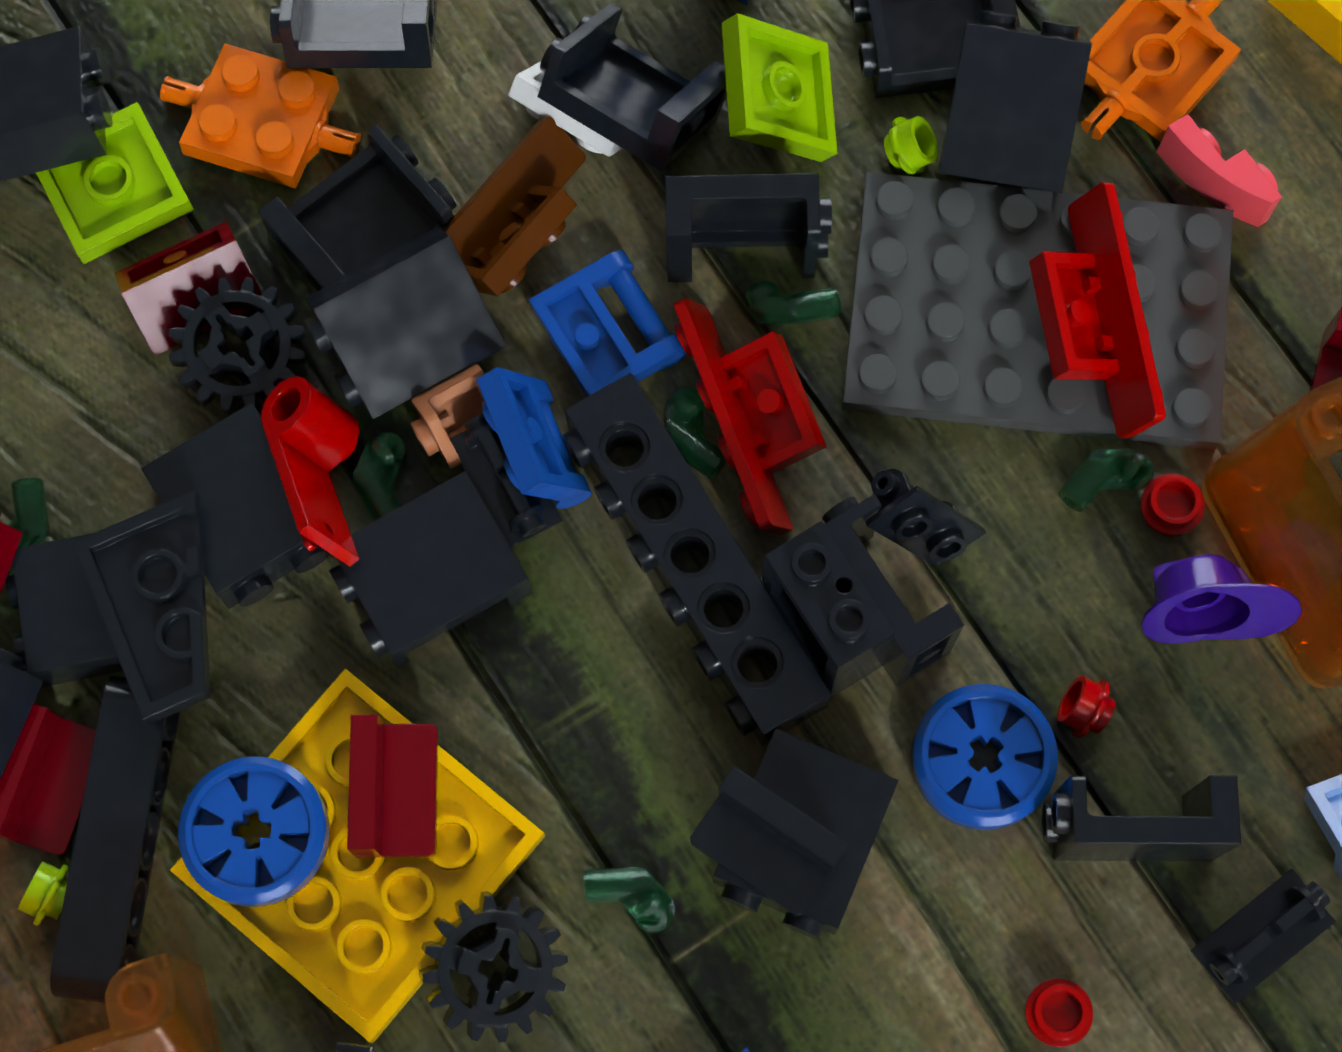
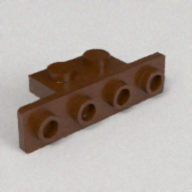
M541 117L442 230L450 236L479 293L499 296L501 293L514 288L525 276L527 271L525 265L540 248L548 246L562 234L566 227L565 218L577 206L562 187L585 162L586 156L567 133L556 125L552 117Z

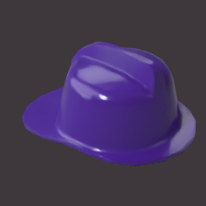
M1212 554L1196 555L1182 560L1162 563L1154 568L1155 604L1145 612L1141 627L1146 637L1155 642L1167 644L1213 639L1258 638L1284 631L1297 622L1302 609L1299 599L1288 590L1272 585L1252 584L1243 569L1223 556Z

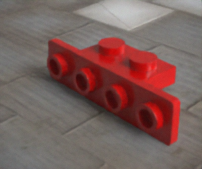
M1100 182L1068 207V215L1077 253L1043 251L1029 261L1053 379L1105 380L1116 434L1119 438H1132L1163 421L1166 417V411L1115 185L1113 183Z
M683 298L674 303V308L680 321L675 325L676 335L685 352L695 360L701 376L696 382L699 395L708 410L715 413L723 433L718 437L720 450L730 467L737 470L744 491L740 493L742 508L750 522L754 526L759 527L760 530L778 535L788 533L793 530V525L773 473L827 446L783 335L772 331L726 355L709 309L688 298Z

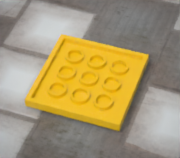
M345 668L268 757L282 761L302 773L314 785L325 803L330 826L329 843L325 858L310 882L299 892L281 902L267 906L246 907L226 902L206 891L191 876L182 857L170 871L369 1043L373 1044L424 983L419 976V970L434 965L435 959L424 953L421 947L423 942H440L443 934L434 924L436 918L440 917L450 923H454L459 918L455 908L456 901L461 899L473 911L479 909L481 892L488 891L494 898L544 839L545 834L438 745L436 854L432 857L356 858L347 850L351 715L378 714L384 724L412 723ZM258 814L249 816V826L240 825L238 830V836L249 842L250 849L259 848V837L269 838L271 833V827L262 823Z

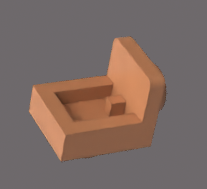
M478 363L411 398L420 417L410 423L416 437L428 457L439 452L450 469L462 463L450 438L465 431L464 424L467 421L483 414L482 403L485 400L476 379L484 375V372Z

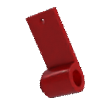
M298 376L287 378L270 392L264 402L261 413L262 426L286 497L305 547L309 551H313L318 545L340 561L351 566L359 560V556L329 471L340 462L346 460L355 450L360 431L359 422L351 412L306 379Z

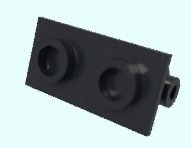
M480 414L464 424L466 430L450 438L462 462L461 466L473 482L510 548L563 522L551 499L521 494L520 490L513 485L504 467V460L507 456L499 436L490 427L484 414Z
M889 469L881 471L872 480L871 488L873 495H876L882 504V508L865 521L866 526L935 567L942 562L958 557L969 544L986 534L982 526L961 514L952 503L941 501L918 486L914 487L910 484L908 477L900 470Z
M1290 869L1190 951L1230 1001L1236 1004L1336 922L1324 908L1330 903V898L1316 882L1312 881L1306 886L1293 869Z

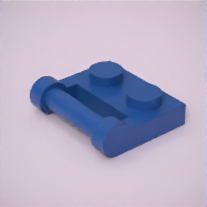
M624 250L609 253L529 299L530 309L586 397L629 373L633 375L638 383L657 371H663L676 365L687 355L677 335H671L631 272L634 270V265ZM609 286L613 288L649 344L648 348L637 354L635 353L596 292L600 288Z
M498 367L477 378V383L485 400L482 403L484 417L499 436L507 456L504 460L506 473L513 485L520 490L521 494L554 500L556 507L559 509L569 508L587 500L592 492L585 476L577 474L550 407L554 398L548 383L545 380Z

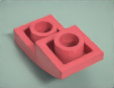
M1189 114L1168 126L1157 149V153L1185 184L1217 208L1234 210L1233 217L1259 227L1269 220L1282 196L1278 192L1275 177L1265 165L1256 163L1246 149L1224 161L1221 157L1220 146L1215 137L1208 130L1200 129Z

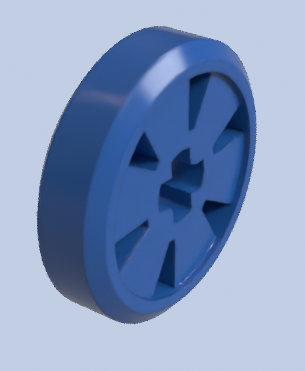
M992 684L964 686L947 693L937 700L921 720L911 749V765L914 780L926 802L934 811L948 821L974 830L1001 829L1027 817L1041 804L1050 791L1058 764L1057 744L1054 733L1043 713L1029 699L1018 692ZM978 741L981 747L984 748L990 742L997 747L999 753L995 757L994 763L999 770L990 773L986 766L979 772L972 768L969 760L972 758L974 751L970 744Z
M267 757L239 758L226 762L210 771L196 784L189 794L181 812L178 828V841L182 859L196 882L214 896L226 902L246 907L267 906L281 902L305 887L315 876L325 858L330 835L328 812L321 795L314 785L292 766ZM258 814L260 821L271 827V833L269 838L259 837V848L250 849L249 842L238 836V830L240 825L249 826V816Z

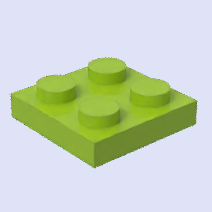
M739 13L723 21L721 24L730 137L818 162H823L838 154L828 43Z
M138 102L112 114V127L105 128L106 155L36 172L67 236L83 264L194 211Z

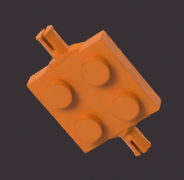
M1126 0L1090 39L1092 47L1084 84L1098 95L1101 102L1081 122L1084 132L1088 135L1094 128L1091 138L1100 140L1113 123L1122 116L1125 119L1132 120L1161 142L1168 126L1189 114L1237 60L1242 50L1219 33L1209 18V15L1223 0H1191L1190 2L1186 0Z
M224 43L211 74L200 86L174 79L171 76H167L164 79L165 84L161 85V101L192 109V115L179 141L183 155L296 189L307 163L321 148L349 156L352 159L357 155L356 150L359 151L360 133L350 132L329 125V112L339 92L337 76L310 68H287L286 61Z

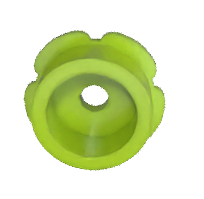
M900 116L892 121L893 128L889 130V134L884 139V148L890 163L897 169L902 168L910 175L922 173L925 166L935 162L938 157L937 140L931 126L920 116L908 120Z
M42 861L17 909L34 917L33 925H40L45 916L55 920L59 919L62 913L68 881L65 879L69 870L67 865L63 864L61 869H58Z

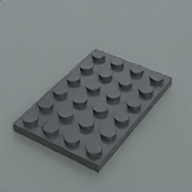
M867 172L841 410L1215 450L1220 444L1234 210L1118 198L1166 411V417L1163 421L1132 438H1119L1115 430L1105 380L1053 379L1029 261L1043 251L1077 253L1068 215V207L1084 194L1058 193L1037 189Z

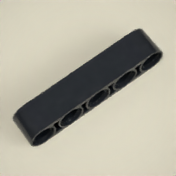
M111 676L104 688L50 975V987L54 997L119 1005L123 1004L126 1000L133 978L180 715L179 711L154 723L147 724L141 717L126 677Z

